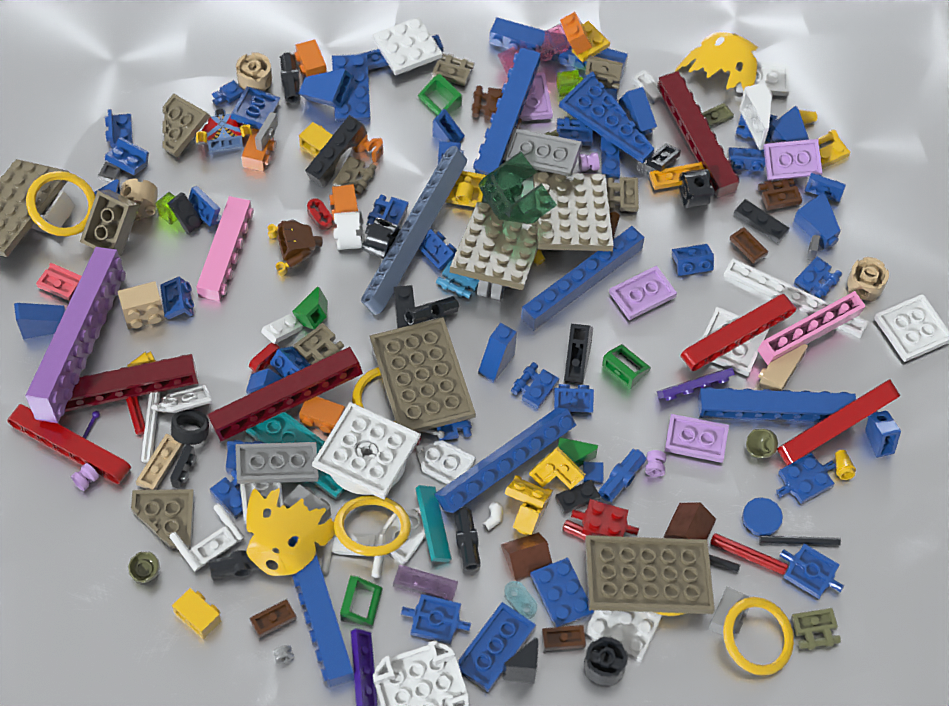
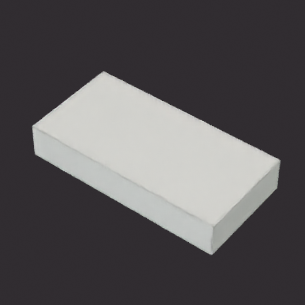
M646 70L632 77L631 82L637 88L643 87L647 98L653 104L663 98L657 88L658 82Z

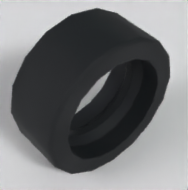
M191 409L174 414L171 419V436L174 440L185 445H196L206 440L209 431V419L205 414ZM193 424L200 428L197 430H185L179 426Z

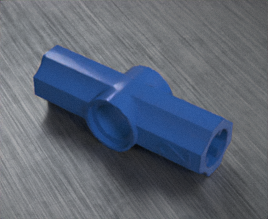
M632 449L622 463H618L613 468L608 480L598 492L603 500L612 503L620 492L632 483L637 471L647 459L643 452L638 449Z

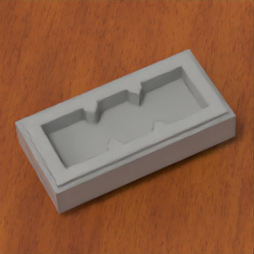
M274 112L269 113L255 137L257 150L263 151L269 139H272L275 134L278 120L277 114Z

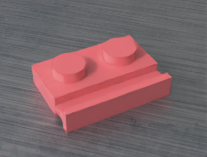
M50 263L49 268L44 271L36 285L40 289L70 301L82 276Z

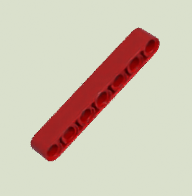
M781 294L689 346L681 353L680 357L691 371H696L794 314L797 308L785 294Z
M891 379L779 446L777 451L785 464L789 465L901 395Z
M19 404L7 419L8 423L15 429L81 465L88 463L99 475L116 484H120L131 469V465L124 459L58 423L35 420L32 410L25 405Z

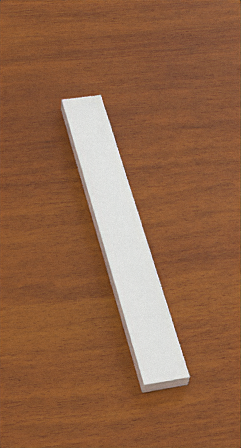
M733 258L724 273L725 276L772 298L785 294L798 310L809 315L831 304ZM857 316L837 328L861 338L869 321Z

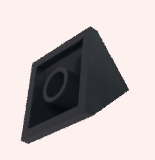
M536 637L504 663L502 674L504 681L535 683L539 640Z

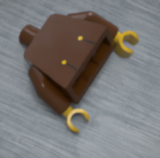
M294 219L282 221L278 226L270 224L267 227L269 238L274 239L278 237L283 260H286V263L278 262L276 264L277 270L283 268L278 271L280 276L287 274L288 267L292 268L308 259L315 247H322V237L313 236L311 226L302 224Z

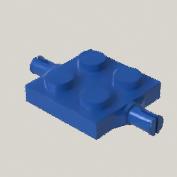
M812 453L779 470L778 474L783 479L785 486L776 490L777 495L782 497L790 492L797 498L800 504H803L834 486L835 483L827 472L836 468V464L831 460L822 465Z
M804 544L795 555L785 549L781 552L780 557L790 562L783 578L816 598L820 599L824 590L829 588V586L839 593L845 586L834 580L835 573L840 564L808 545Z
M421 594L415 609L403 606L401 610V615L413 617L411 635L451 644L457 628L470 631L471 622L460 620L461 603Z

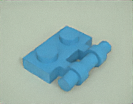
M452 259L442 272V276L446 279L438 277L436 284L441 285L442 289H449L455 292L461 298L470 299L472 292L468 291V289L475 292L478 288L479 280L449 273Z

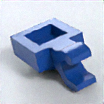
M233 80L220 87L219 91L212 93V96L215 98L212 102L216 106L226 100L231 103L239 99L244 91Z

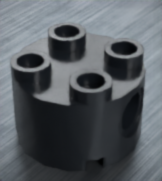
M708 169L680 173L679 181H682V185L679 186L682 203L686 205L685 208L708 205L710 197H714L713 186L709 184L710 173Z
M376 217L373 224L369 223L366 228L365 234H367V237L361 246V250L384 259L401 230L400 226Z
M601 637L599 640L591 642L584 658L586 677L599 685H615L622 678L628 661V654L623 644L612 637Z

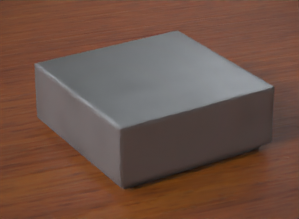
M105 162L98 174V178L107 182H112L115 179L118 180L123 169L112 163Z
M812 236L808 249V260L813 261L815 259L820 236Z

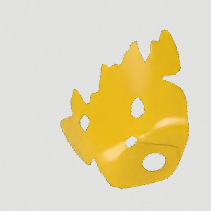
M715 32L701 42L702 46L693 49L675 70L678 71L682 66L686 67L691 61L696 59L688 71L689 73L704 68V71L707 72V78H709L720 69H723L724 72L729 70L730 77L726 88H734L738 82H741L744 90L745 87L752 86L755 83L757 59L752 51H756L759 47L735 33ZM723 37L724 42L716 46V41ZM738 62L743 63L742 71L736 70Z
M255 488L251 492L246 515L247 531L254 533L247 547L248 557L268 575H290L301 571L315 557L316 548L314 542H317L320 546H325L335 535L334 522L330 518L324 524L318 525L326 508H315L309 511L308 507L304 505L303 498L288 509L284 505L279 508L277 506L279 488L272 490L266 499ZM266 508L271 509V515L268 518L263 517V512ZM293 536L299 537L294 547L288 545L290 538ZM278 548L279 553L272 552V549ZM273 560L277 562L278 568L272 570L267 567L266 562Z

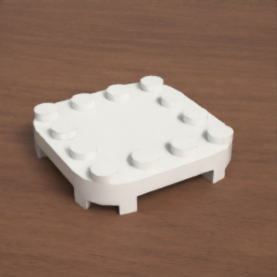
M437 641L429 642L427 646L391 658L386 656L381 659V663L376 667L373 674L381 706H470L469 696L453 650L445 644L437 643Z

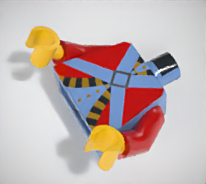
M218 109L215 111V116L210 117L202 130L196 133V142L207 143L208 141L209 151L241 147L243 146L242 137L253 134L250 125H244L230 119L231 114H226L224 109Z

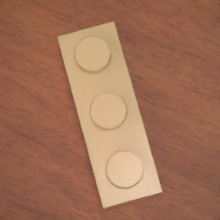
M166 433L137 478L136 484L147 490H156L184 444L177 442L171 435Z

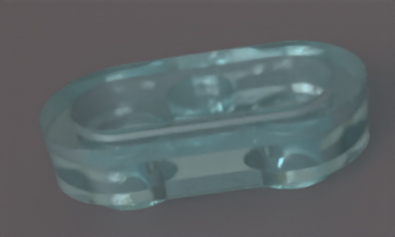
M518 581L509 582L504 589L506 600L515 611L527 619L533 618L537 613L536 601L523 584ZM511 592H517L518 595L512 596ZM528 607L530 611L525 612L523 608Z

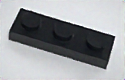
M744 199L734 211V215L777 243L789 232L790 228L747 199Z

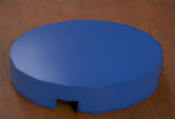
M763 497L754 498L744 507L742 520L744 526L754 535L771 536L781 527L783 514L777 503L771 499Z

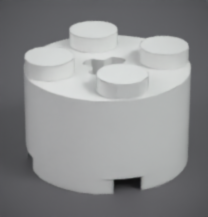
M362 212L334 213V221L337 224V228H334L337 249H360L365 240Z

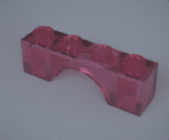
M561 23L545 31L544 42L536 50V52L541 53V61L551 59L552 55L558 52L559 54L564 53L570 47ZM514 47L498 54L507 75L509 69L514 66L513 59L515 53H519Z

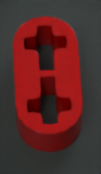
M316 198L309 200L307 212L316 226L321 230L330 229L333 225V219L324 203Z
M274 343L268 344L250 361L249 368L255 373L264 370L270 365L275 353L281 347Z

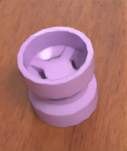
M597 152L590 155L585 153L579 154L580 172H585L588 169L593 171L599 170V156Z
M658 450L647 452L646 460L648 464L645 468L646 474L653 477L665 475L664 463L666 462V453Z
M85 463L79 472H75L71 476V479L82 491H85L91 482L99 479V475L91 465Z

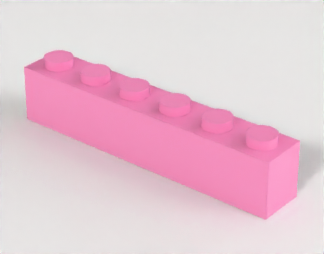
M229 196L196 287L198 297L220 302L222 295L226 294L227 280H230L232 277V266L237 263V252L243 245L242 237L248 231V220L253 217L254 209L251 208L250 200Z
M854 291L762 341L757 351L766 364L769 365L770 362L801 345L808 344L856 318L866 306Z

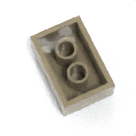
M109 189L98 190L80 242L93 249L95 247L116 249L119 256H122L140 204Z

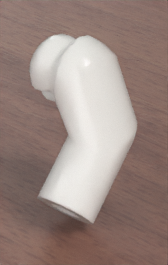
M492 502L490 504L491 517L483 522V526L487 531L502 521L503 506L501 503Z

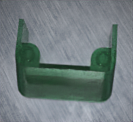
M521 151L485 176L479 182V188L499 220L532 224L556 207L557 204L542 183L518 201L514 199L521 195L524 189L522 182L536 173Z

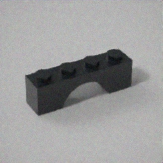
M351 115L346 118L305 171L309 179L322 188L327 185L335 175V168L341 156L349 148L357 147L366 136L367 131L363 123Z

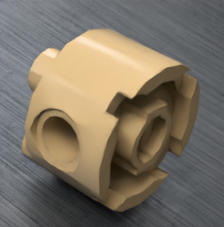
M254 52L248 56L245 54L238 59L236 63L238 85L243 90L249 86L265 91L271 86L272 71L268 57Z
M130 179L123 182L120 195L140 204L135 221L155 215L158 197L157 187L144 179L143 182H138V179Z
M864 257L863 260H857L848 276V292L852 293L855 291L860 299L875 301L882 294L889 279V271L884 267L885 264L872 257Z

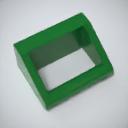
M440 73L433 77L418 94V97L436 115L442 110L428 97L435 90L449 102L443 108L449 114L462 106V94Z
M623 344L608 351L604 355L602 362L603 367L630 389L651 369L648 364ZM622 353L637 365L640 370L634 372L620 361L617 356Z
M350 575L340 611L341 621L373 627L383 588L360 577ZM358 589L373 592L367 618L352 612Z

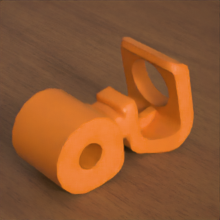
M366 134L357 147H352V150L361 153L367 149L370 152L375 147L372 151V161L377 162L384 153L383 140L381 138H373L369 141Z

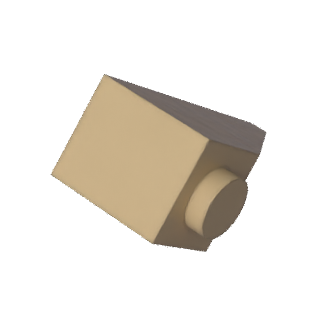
M803 344L770 362L767 369L763 367L758 376L760 378L758 386L772 391H782L804 357L808 345Z

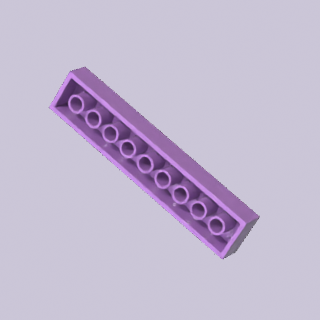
M95 247L25 395L35 420L58 423L60 417L65 413V406L72 397L74 386L79 382V375L86 366V360L89 354L92 353L93 344L99 338L100 329L105 324L108 311L112 309L113 300L118 295L119 287L126 277V272L122 267V260L116 249Z

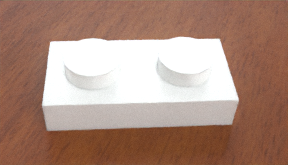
M289 314L264 326L261 333L272 343L276 344L300 332L303 325Z

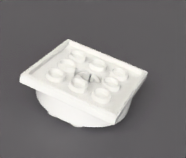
M349 402L312 462V467L330 474L333 480L347 491L361 495H375L385 499L391 487L402 477L406 462L418 443L421 434Z

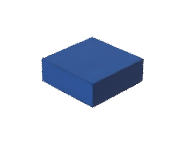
M584 462L583 472L585 477L583 478V483L592 480L593 483H603V463Z

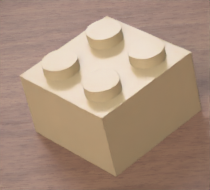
M155 281L118 291L128 329H137L143 325L156 324L165 320Z

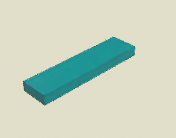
M418 485L415 490L431 561L449 562L452 558L440 505L434 495L436 487Z

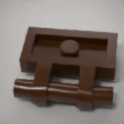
M476 86V90L473 93L474 103L471 107L472 116L477 118L479 113L485 114L484 120H491L492 114L496 113L498 109L496 108L497 100L502 98V89L488 88V93H484L482 86ZM481 101H486V105H482Z
M793 178L773 182L764 181V183L758 184L759 191L765 190L761 196L767 210L800 205L802 203L798 187H790L794 185Z

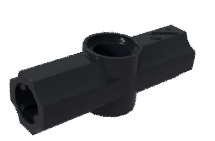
M287 52L280 56L282 87H284L286 102L293 104L301 100L299 94L300 81L298 69H296L295 55Z
M451 296L406 309L404 317L405 321L411 326L456 313L460 306L458 300Z
M465 507L454 512L457 529L456 541L457 547L460 549L463 569L471 571L479 568L481 565L478 552L479 542L477 529L474 528L472 511Z
M238 550L231 553L228 557L209 560L212 579L229 575L242 577L249 575L254 570L260 569L248 557L246 550ZM272 560L266 562L268 568L273 567Z

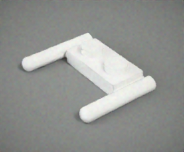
M219 503L214 505V510L226 526L190 550L176 532L170 534V539L194 572L208 564L209 560L215 559L245 538Z
M346 533L350 539L361 545H385V535ZM335 534L324 547L321 564L322 574H328L332 553L338 555H364L347 549ZM383 555L375 556L372 570L374 578L380 577Z

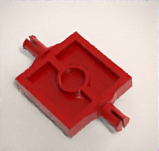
M590 499L585 513L572 510L571 518L582 520V534L623 537L625 533L637 536L639 532V527L628 525L627 516L629 510Z

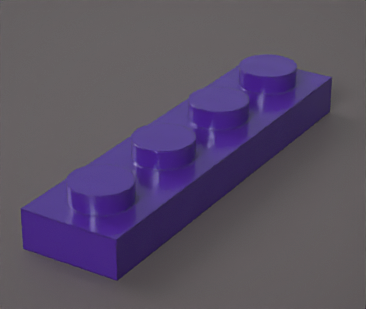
M726 368L656 392L659 399L665 398L668 401L677 398L676 394L682 392L683 395L695 392L694 388L711 387V383L718 381V383L729 381V377L735 374L733 368Z
M355 628L350 632L356 706H378L376 686L373 679L375 670L372 635L369 631Z

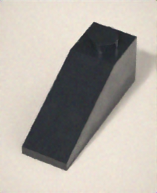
M412 285L394 287L397 329L409 326L405 321L404 314L406 309L415 307Z
M571 324L564 381L584 383L593 335V327L590 325Z

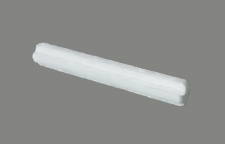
M151 392L149 394L141 462L148 463L153 455L158 411L152 410L151 406L156 402L159 403L160 392Z

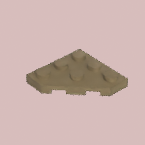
M173 94L163 106L164 121L162 133L164 134V141H162V147L168 153L178 157L211 116L206 111Z
M193 489L132 490L131 510L171 549L177 548L170 539V534L173 532L179 535L187 548H191L194 504Z

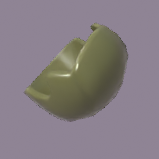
M754 429L747 437V451L756 458H769L777 451V436L768 429Z
M150 551L138 552L130 559L128 565L129 575L136 582H151L159 573V560Z

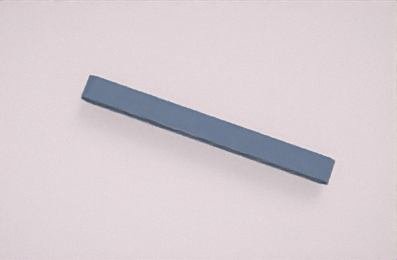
M456 146L450 147L444 153L361 298V302L375 315L381 313L386 307L394 292V287L399 284L467 164V158Z

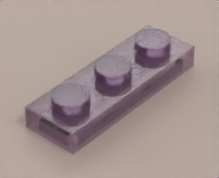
M399 565L393 586L453 601L458 581Z

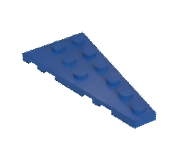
M592 71L559 102V107L643 164L654 153V147L642 133H639L635 128L634 122L627 118L626 112L614 97L607 93L604 89L605 86L602 82L599 83Z

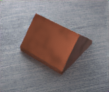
M701 502L679 503L664 537L707 540L716 518Z
M539 532L501 544L515 581L530 577L531 572L552 564L548 542Z

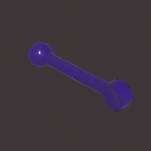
M94 411L92 413L93 417L83 435V438H87L96 418H99V411Z

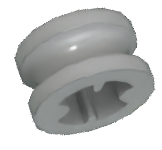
M281 646L273 651L274 656H277L275 658L276 663H286L294 658V654L291 653V646Z

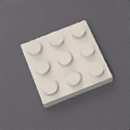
M420 17L373 34L374 42L395 75L442 58L441 50Z
M923 294L875 314L874 319L904 362L949 343V330Z
M716 307L702 339L739 319L740 316ZM769 329L712 362L726 368H733V371L749 376L759 354L757 350L762 341L765 340Z
M595 610L584 632L585 637L593 641L599 640L601 637H612L623 644L628 657L641 663L662 615L654 612Z

